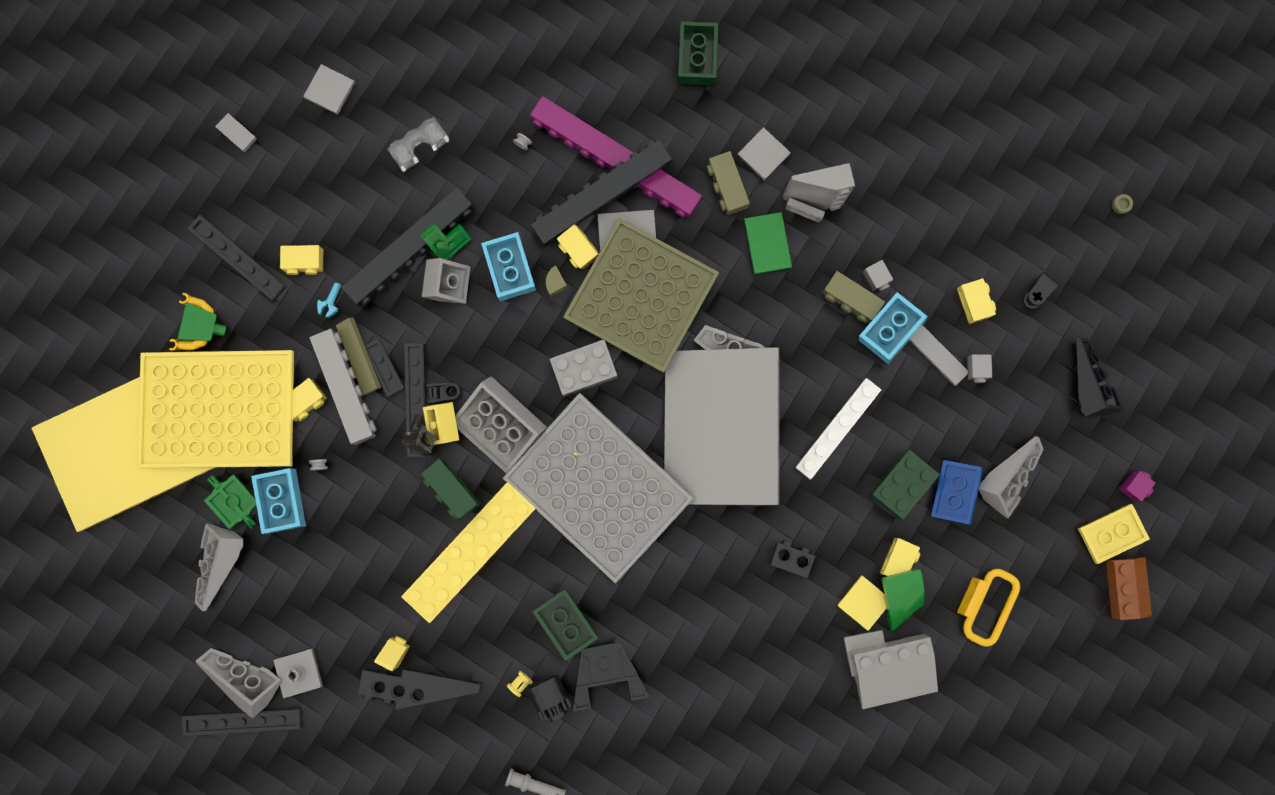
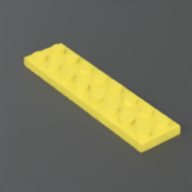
M507 482L401 597L426 621L431 623L536 508Z

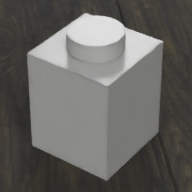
M883 260L869 266L862 272L873 292L878 289L881 292L889 288V283L893 281Z
M970 355L967 357L968 380H974V383H985L987 379L992 378L991 355Z

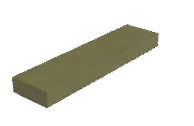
M354 317L337 324V330L363 395H368L381 388Z

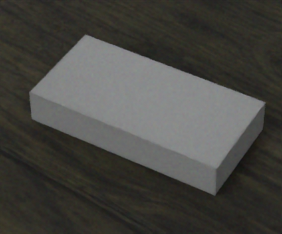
M229 113L215 126L244 153L257 140L254 135Z
M789 198L785 207L791 212L818 223L822 220L825 213L792 198Z

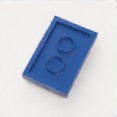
M943 460L931 516L971 525L983 468Z

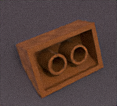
M1146 558L1106 560L1112 619L1129 620L1152 616Z

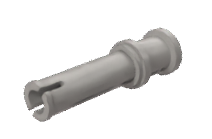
M510 769L505 786L511 785L520 788L522 792L529 790L540 795H565L566 792L565 789L563 790L531 779L529 774L523 775L514 772V769Z

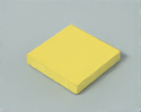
M861 575L837 606L869 631L886 609L885 594Z

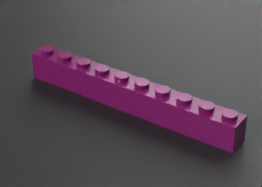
M543 96L530 114L533 125L539 129L543 127L548 130V134L556 139L558 137L564 140L565 145L572 149L574 147L580 150L579 153L586 158H593L596 160L595 163L602 168L607 167L613 171V167L621 161L625 163L630 159L629 156L633 154L632 151ZM662 170L634 187L644 190L643 193L650 198H657L664 207L668 208L670 206L682 218L685 216L690 218L702 198L701 194Z

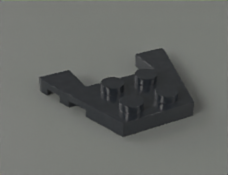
M621 642L582 649L573 706L574 712L591 709L589 687L628 680L632 701L649 698V694Z

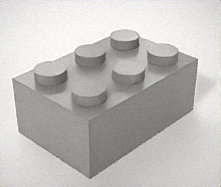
M605 340L550 359L563 397L617 378Z

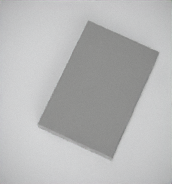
M654 210L598 214L600 251L618 219L656 238Z

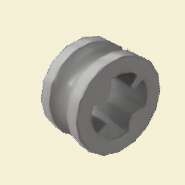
M518 133L517 139L513 140L518 147L525 151L528 150L527 146L532 144V141L521 133Z
M327 459L310 460L309 463L312 465L310 471L328 469L325 466Z

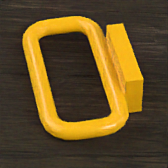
M992 569L987 573L984 580L972 578L957 613L967 617L963 629L968 639L985 647L992 646L997 642L1020 591V582L1014 575L1002 569ZM998 576L1009 581L1012 584V590L991 636L985 639L974 634L971 627L993 578Z

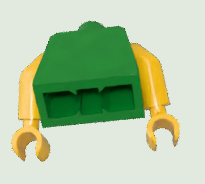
M182 293L183 296L187 297L183 302L179 300V303L185 306L177 340L170 339L169 341L175 342V347L169 348V350H194L210 342L212 334L224 337L226 326L215 323L217 315L214 314L213 308L202 299Z

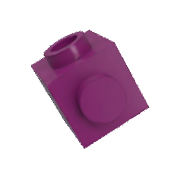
M1135 471L1131 473L1119 490L1134 502L1143 501L1144 498H1147L1154 489L1152 487L1155 485V482L1151 480L1152 477L1145 471Z

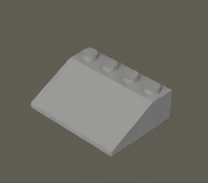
M850 163L791 176L783 194V200L788 201L789 198H792L812 207L824 210L830 208V211L840 209L855 187Z
M492 377L479 384L455 416L457 429L506 474L548 428Z
M926 634L849 651L862 709L938 692L934 651L931 638Z

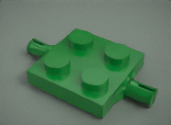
M233 474L222 483L214 475L207 479L214 487V490L204 501L228 529L234 528L242 521L250 529L256 526L257 523L249 516L257 507L255 496L236 475Z

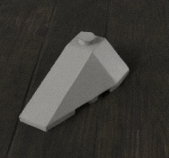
M706 325L694 339L705 350L765 348L759 343Z
M1035 436L992 470L980 483L979 491L983 500L1007 518H1009L1021 499L1018 495L1022 486L1026 487L1029 482L1027 481L1029 471L1035 469L1043 452V446L1039 437Z
M212 524L205 525L201 541L204 555L203 560H199L201 577L197 579L195 604L202 611H206L243 548V538L236 532Z
M212 648L196 660L197 665L252 719L269 704L281 684V679L268 669L255 667L245 660L244 662L236 660L231 655Z

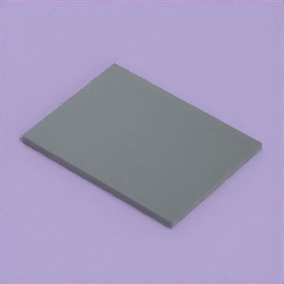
M779 348L675 352L665 370L664 470L694 497L688 505H779Z
M581 393L574 398L503 477L506 482L530 502L543 517L614 583L626 573L694 499L690 493Z

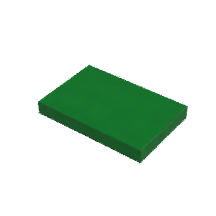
M782 212L745 218L744 223L754 275L791 269L792 264Z

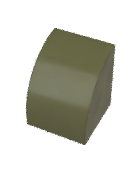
M556 266L548 272L546 277V287L550 297L568 289Z

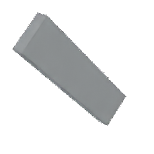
M923 325L909 340L954 386L969 373Z

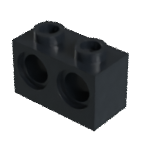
M783 540L782 543L776 542L769 565L808 578L815 556L811 555V550L803 547L797 550L792 548V543ZM783 549L788 552V558L784 561L780 560L778 556L779 552ZM800 556L806 558V565L804 567L797 565V559Z

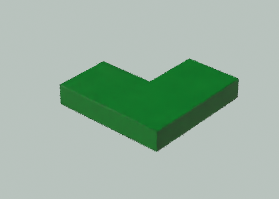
M434 223L420 235L435 255L445 260L449 259L472 240L460 224L447 235H444Z

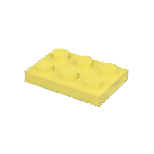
M1128 504L1078 528L1095 564H1099L1149 540L1132 504Z

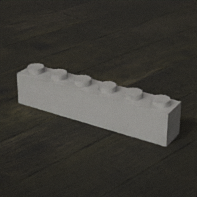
M329 329L309 337L350 443L356 445L376 437L375 431H377L374 421L369 419L368 414L370 410L366 402L363 403L361 399L363 393L360 386L356 385L354 381L356 375L353 368H349L347 363L349 358L346 350H342L340 345L342 340L339 333Z

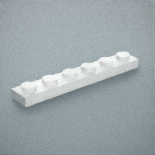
M866 378L795 468L811 480L876 398L881 389Z

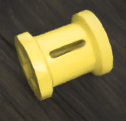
M519 671L516 679L507 685L518 697L522 695L521 692L528 684L531 685L533 683L522 671Z

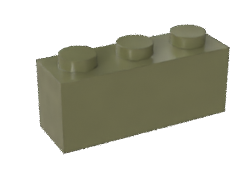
M731 151L709 158L706 168L709 176H713L715 181L713 188L715 193L720 195L721 200H719L722 211H726V214L730 215L747 209L750 203Z
M838 271L835 272L822 292L828 301L832 303L837 302L841 305L842 310L847 313H854L857 315L856 318L863 323L868 322L870 324L885 303L884 300Z

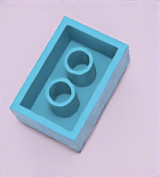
M518 232L481 243L499 301L536 291Z
M896 293L859 335V341L889 364L926 322L927 316L899 293Z
M288 468L251 476L262 534L306 526L296 469Z

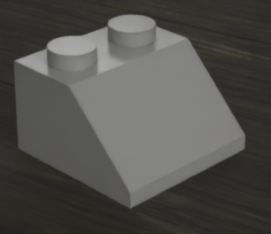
M441 258L426 260L422 297L435 301L466 304L470 266Z

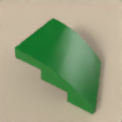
M919 568L881 578L885 592L884 600L888 612L886 615L890 631L897 629L924 604V584L921 569Z

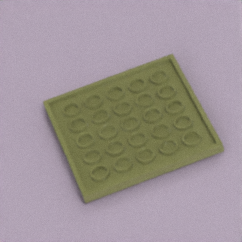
M618 219L563 318L664 373L718 277L719 272L629 223Z

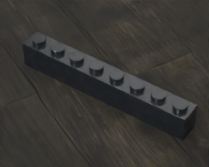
M652 140L645 145L646 149L641 152L639 150L634 152L625 163L623 161L617 163L613 167L614 170L610 173L604 172L597 177L598 181L592 184L590 182L581 188L583 191L577 195L575 193L569 195L566 198V202L561 205L558 203L550 208L551 212L548 214H541L534 219L535 222L531 225L543 244L547 245L557 239L574 224L578 225L672 163L673 160L661 141Z
M456 187L341 288L359 307L368 305L376 293L383 292L391 280L395 281L401 275L400 272L405 268L408 269L416 262L415 259L420 255L424 256L430 250L429 246L420 236L434 223L443 234L453 230L458 226V222L461 219H466L472 214L473 205Z

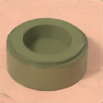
M1126 194L1117 196L1112 202V208L1118 214H1125L1133 207L1132 198Z

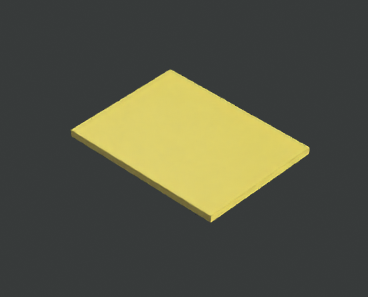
M294 351L141 353L137 468L292 466Z
M140 377L32 427L77 532L92 527L216 468H137Z

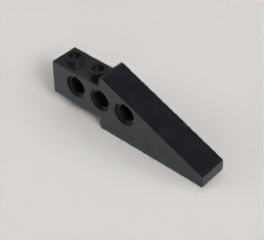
M366 668L362 671L358 694H362L363 698L374 700L375 697L382 698V702L394 703L396 701L395 709H402L479 693L483 682L411 668L403 669L402 675ZM379 681L385 684V691L378 690L377 683ZM397 685L404 687V695H399L396 692ZM416 689H421L424 692L422 699L416 697Z

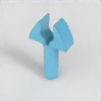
M334 283L327 300L323 302L318 300L317 302L320 315H322L325 307H329L326 318H330L339 310L334 306V301L341 288L339 283Z

